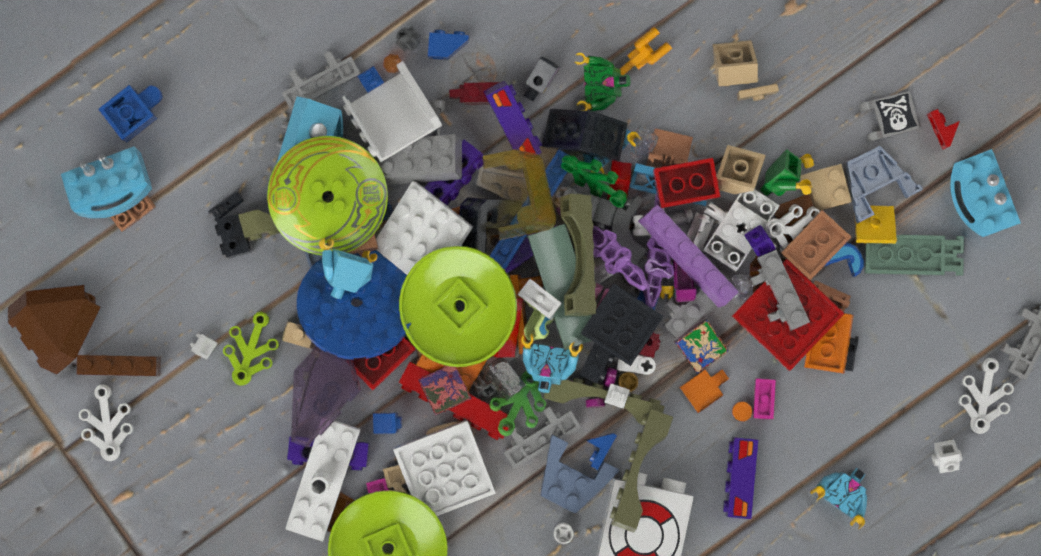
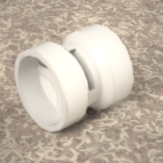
M643 215L632 216V222L635 224L633 236H650L649 232L638 222Z
M562 522L555 526L554 537L556 541L566 544L572 540L574 536L573 529L568 523Z

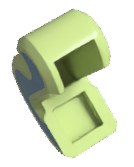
M525 301L534 309L524 328L525 337L530 341L531 334L534 340L546 338L549 334L546 325L552 323L554 318L550 320Z

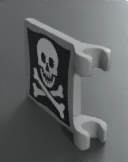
M910 91L859 104L860 112L874 109L880 131L867 135L868 142L920 129Z

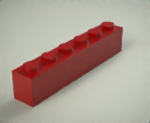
M409 362L398 383L402 384L401 388L409 393L413 390L419 393L418 398L427 403L429 402L419 379L431 373L413 362ZM470 394L471 399L448 409L454 412L453 417L458 420L464 421L466 419L471 422L470 426L479 431L482 428L489 431L487 435L493 439L504 438L499 433L498 426L502 419L507 418L508 414L501 410H491L490 404ZM503 427V430L508 431V427Z

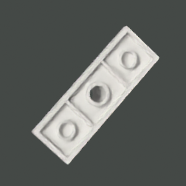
M322 417L285 528L286 530L323 542L361 429ZM317 480H322L325 485L319 484Z

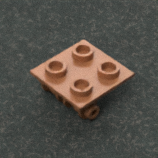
M655 128L646 166L661 168L687 163L693 137Z

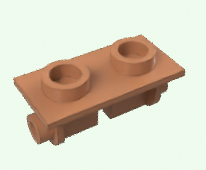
M816 280L813 284L842 312L848 308L850 295Z

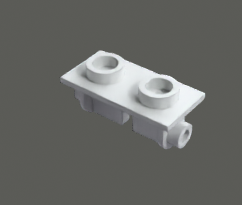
M696 212L687 237L702 252L714 219Z

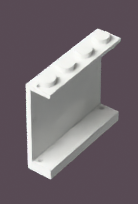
M403 61L396 65L400 71L399 75L352 103L345 96L342 97L346 103L343 108L348 116L353 115L352 123L357 130L359 128L362 130L359 135L364 143L369 142L368 150L373 157L377 156L380 162L442 126L439 118Z

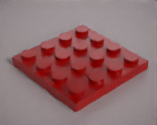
M786 259L783 265L810 322L794 330H790L787 322H782L780 318L770 322L767 315L778 310L776 306L778 302L770 285H767L766 282L745 301L732 317L788 371H791L845 313Z

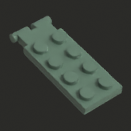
M896 235V244L865 243L864 274L945 275V272H956L955 276H964V258H957V254H964V236H956V240H945V236Z

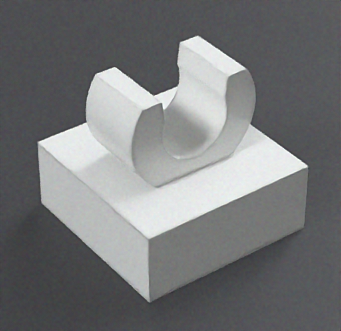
M197 334L196 337L199 338L195 344L190 343L191 351L208 359L218 343L203 334Z
M610 383L604 402L624 409L630 390Z

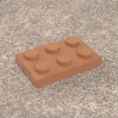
M822 210L781 252V255L788 259L811 281L851 239V236Z

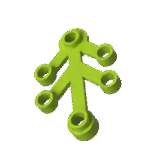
M257 312L253 316L255 326L248 346L242 336L240 327L233 326L229 330L230 336L235 338L244 357L242 364H240L235 355L236 349L234 346L226 345L223 348V354L229 358L234 368L232 379L237 385L243 386L248 384L253 374L263 369H270L273 365L272 359L265 357L259 364L249 368L252 359L270 350H277L279 347L278 340L269 339L266 344L256 348L262 328L266 327L270 321L268 314L265 312ZM259 316L264 317L263 323H258L257 318ZM235 328L239 330L237 336H234L232 333ZM271 341L276 342L275 348L270 347L269 344ZM228 347H231L233 350L230 355L226 353ZM266 359L270 361V365L268 367H265L263 365V362ZM240 372L245 374V378L242 380L238 377Z

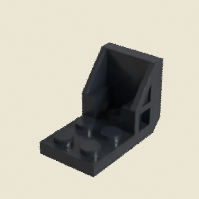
M550 109L542 147L570 150L607 160L620 161L628 123L591 111Z
M467 197L460 204L459 216L471 224L473 228L461 246L474 248L485 253L486 227H502L521 210L522 201Z

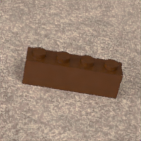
M77 355L76 375L160 376L161 357Z

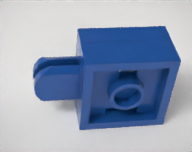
M128 85L98 110L123 141L129 142L158 119L151 109L161 102L163 96L162 92L152 85L145 88L139 94L132 86Z

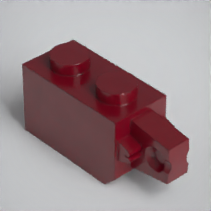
M500 82L464 83V85H459V89H449V98L460 99V103L465 105H490L483 91Z

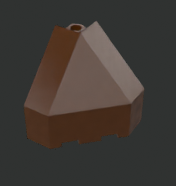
M85 284L26 291L8 307V323L12 328L16 327L22 335L20 339L29 351L33 350L38 357L36 361L39 366L57 375L76 359L101 307L96 305L95 296L85 292Z

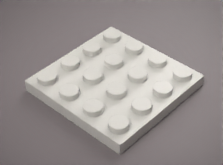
M412 181L376 238L379 248L376 250L408 275L412 267L427 254L445 247L461 246L473 226L419 183Z
M468 420L393 448L410 494L427 504L437 516L496 494Z

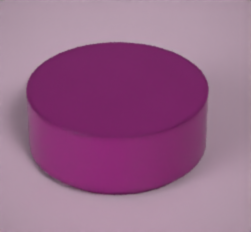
M607 368L603 381L605 387H609L610 383L614 384L617 374L616 369Z
M603 398L587 399L585 401L586 408L605 407V400Z

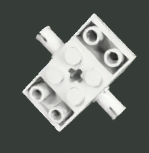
M757 190L740 193L728 211H724L710 202L704 213L719 221V225L703 251L737 272L752 249L744 235L758 225L765 229L766 223L773 217L780 205ZM742 224L745 232L738 233L736 225Z

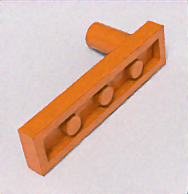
M510 275L516 297L522 298L518 294L529 279L543 288L540 276L521 278V275ZM524 299L517 337L519 354H523V347L525 346L521 341L527 324ZM524 334V340L526 342H529V340L525 337Z

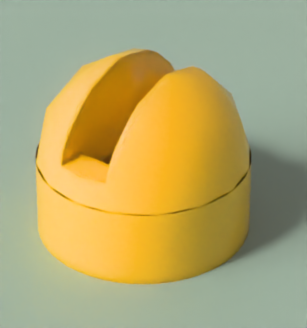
M662 286L660 298L664 299L665 294H667V299H670L674 293V286Z

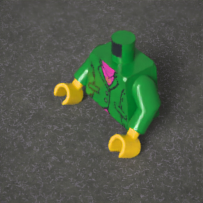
M583 53L575 54L583 58L582 62H574L576 65L587 64L584 65L585 101H579L576 106L583 105L585 110L581 111L607 109L616 101V98L621 97V87L630 86V76L621 75L620 69L615 68L612 62L603 57L590 55L585 57Z
M786 149L767 169L765 183L760 188L761 192L766 196H769L772 192L777 196H781L786 191L801 189L803 194H810L812 192L811 188H813L810 180L803 179L800 181L801 163H803L804 168L814 166L812 156L804 154L801 158H798V156Z

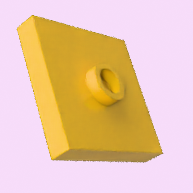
M870 206L875 215L858 224L854 215L856 243L896 244L894 206Z

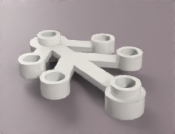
M794 204L782 218L770 219L765 225V232L769 237L777 239L781 246L780 251L782 252L789 245L783 234H790L794 240L804 230L803 227L820 213L817 208L810 207L807 210V215L792 226H786L793 218H798L803 213L802 208ZM798 208V212L794 214V210Z
M986 358L981 364L982 370L985 372L981 393L975 385L974 377L966 375L962 378L963 386L968 388L979 404L978 413L971 405L970 396L961 395L958 398V403L965 408L971 417L970 427L972 431L978 434L987 432L992 420L1010 411L1009 404L1001 402L995 410L986 414L989 405L1004 395L1012 394L1014 391L1012 384L1004 383L1000 389L990 395L993 375L999 369V363L994 358ZM990 362L994 363L993 369H989L988 364ZM966 378L971 379L970 385L965 383ZM1006 385L1010 387V391L1008 393L1004 391V387ZM963 397L968 399L967 404L962 403ZM1003 404L1006 406L1005 412H1002L1000 409ZM979 420H982L984 423L981 428L977 425Z
M99 385L96 387L94 394L100 402L102 422L93 416L89 409H82L79 412V418L82 421H88L104 434L105 441L94 435V431L90 428L84 429L81 437L99 447L103 459L114 461L120 456L121 449L119 446L127 435L133 432L134 428L131 423L122 424L121 432L114 440L112 432L124 416L130 413L131 407L127 403L120 404L118 412L111 420L108 399L112 395V390L108 385ZM100 389L105 390L104 396H100ZM124 405L128 409L126 413H123L121 411V408ZM84 411L88 412L86 419L82 417ZM126 425L130 427L128 433L124 431V426ZM86 431H90V438L85 437ZM109 447L113 449L112 455L107 453Z

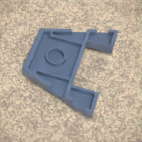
M881 146L845 163L857 224L875 215L865 196L896 181L905 198L923 190L919 184H916L907 172H904L897 165L898 163Z
M551 434L540 495L576 514L620 470L605 461L602 462L594 478L575 470L559 461L568 442Z

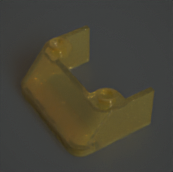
M509 150L484 155L483 169L506 165L511 170L523 169L531 205L522 207L518 211V224L499 228V240L552 229L556 223V215L542 157L536 153L520 150Z

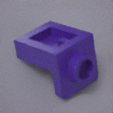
M758 225L744 235L758 258L776 250L761 225Z

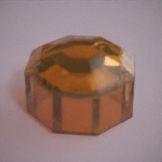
M389 54L384 58L383 67L388 73L396 74L399 72L396 65L402 62L398 55Z

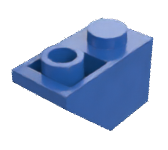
M434 30V33L429 32L428 59L449 60L469 43V35H465V32L454 31V34H446L444 30Z
M398 412L373 413V434L398 433V429L402 428V417H398Z

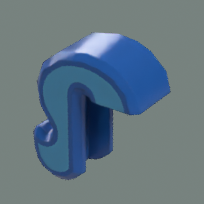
M846 243L825 265L847 259L851 275L856 277L861 273L864 261L859 249L851 243Z

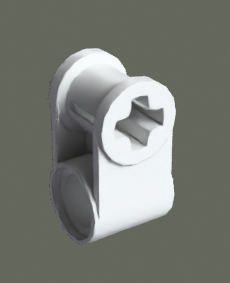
M638 355L631 366L618 358L616 370L649 375L654 372L656 364L652 358ZM648 360L651 369H647L645 372L644 368L641 367V363H645Z

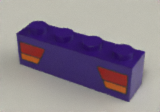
M504 80L483 91L518 161L522 164L541 154L542 152L539 147L542 144L537 135L533 136L531 130L534 128L529 118H524L522 113L525 110L520 101L516 102L514 96L517 94L512 84L508 85Z
M732 437V441H729L728 453H731V460L727 461L726 465L729 481H725L724 491L728 493L727 500L723 501V512H726L727 517L752 518L758 451L757 439Z

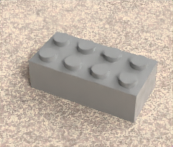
M455 134L422 137L382 162L379 160V166L384 174L386 184L397 185L409 184L412 181L422 183L462 179V141Z

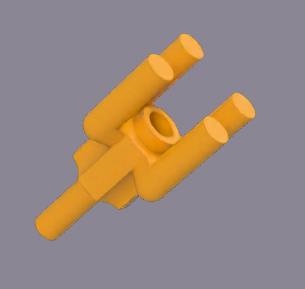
M655 27L651 28L634 43L635 49L627 54L630 60L620 68L621 75H625L634 66L640 70L647 63L653 65L673 49L669 43L665 42L657 50L653 51L648 43L660 34Z

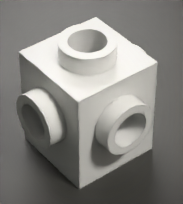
M949 440L934 443L932 462L934 466L938 467L939 472L945 473L959 470L962 454L960 449L957 448L955 441Z

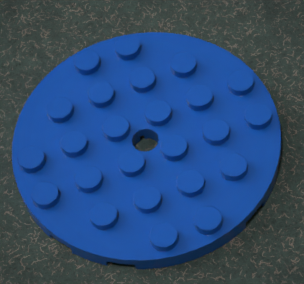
M377 250L371 251L369 257L373 253L377 255L376 261L372 262L371 280L355 293L345 290L342 299L331 296L333 286L329 284L324 276L322 259L317 261L302 279L297 294L298 318L307 337L324 352L327 351L344 359L354 360V358L364 357L367 359L389 351L406 336L400 318L399 299L407 274ZM359 253L353 254L362 257V255H360ZM353 299L362 300V304L358 307L353 306L351 302ZM411 323L406 324L407 329L410 327Z

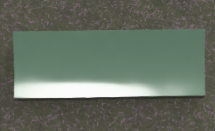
M563 224L527 236L544 290L562 303L553 317L563 348L565 350L569 349L570 344L574 341L573 347L591 341L582 335L581 331L592 315H565L564 295L571 285L576 267V256L566 225Z

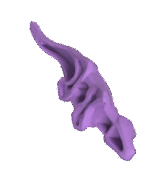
M657 192L655 196L654 206L657 204L659 205ZM651 236L647 242L649 250L647 261L644 265V270L648 274L646 280L648 287L643 290L646 305L652 308L660 296L662 278H671L674 275V268L670 264L671 256Z
M557 207L556 210L561 216V209ZM593 225L594 258L601 257L609 274L621 272L630 285L640 290H645L648 287V283L643 270L632 264L631 250L621 246L616 241V233L609 230L603 231Z

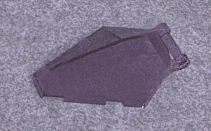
M316 346L294 370L291 441L293 443L310 447L312 441L318 435L322 436L342 413L340 410L348 400L351 402L361 391L352 359L339 358L337 355L327 351L324 352Z

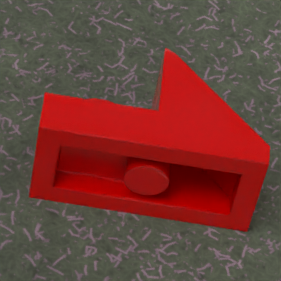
M936 109L928 113L927 117L942 150L951 146L960 121L946 127L944 124L946 119L943 113H939V110Z

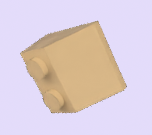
M751 40L713 44L715 74L718 86L758 82V62Z
M727 145L717 174L719 190L731 194L754 191L766 155Z
M842 164L800 176L801 180H810L813 188H811L812 192L809 195L814 207L819 211L851 203Z

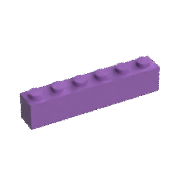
M658 204L653 206L638 220L718 308L725 306L738 293L737 289Z

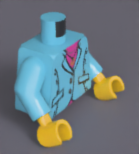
M325 238L319 241V247L324 250L322 252L324 276L329 284L333 286L331 296L342 299L345 290L355 293L371 280L372 262L376 261L377 255L373 253L369 257L370 250L364 251L362 257L337 249L331 251L330 248L333 247L334 241L328 239V246H326Z
M523 334L521 341L525 345L523 347V362L526 370L532 375L534 381H539L538 391L549 393L551 384L560 385L562 380H566L575 371L579 358L577 354L582 351L583 345L580 344L579 350H575L573 347L575 341L570 344L569 350L533 344L532 347L533 335L531 334V341L526 342Z
M855 468L850 476L844 472H835L824 476L816 488L810 491V494L818 493L816 500L823 497L847 516L853 518L850 522L851 526L855 522L859 524L858 529L864 526L867 494L865 493L866 489L859 483L866 474L858 468Z

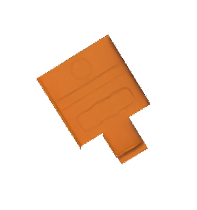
M705 369L682 385L680 389L695 410L700 413L723 396L718 387L729 378L723 369L712 377Z

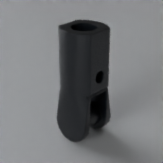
M234 191L208 212L213 214L214 220L217 222L216 219L223 218L241 204L244 199L237 191ZM221 206L225 208V211L223 213H221L218 209Z
M855 336V338L850 337L849 345L853 346V351H848L845 371L853 372L858 336Z

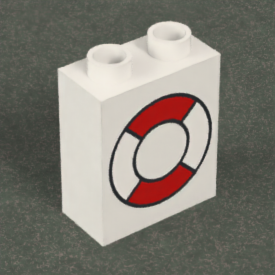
M639 472L637 491L643 511L638 527L633 533L611 525L612 518H609L613 506L617 507L619 500L616 499L619 488H623L625 483L622 479L614 477L596 556H681L694 497L691 494L684 493L686 482L663 478L661 487L647 485V474Z

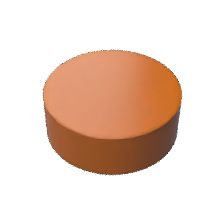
M737 402L732 408V415L738 421H747L752 415V408L746 402Z

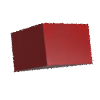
M612 161L611 171L618 175V179L615 184L609 183V187L615 191L622 190L628 196L631 163Z

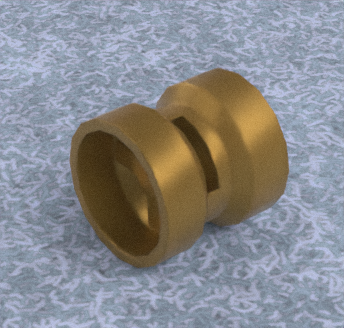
M625 372L619 376L618 386L629 389V392H632L638 386V378L633 373Z

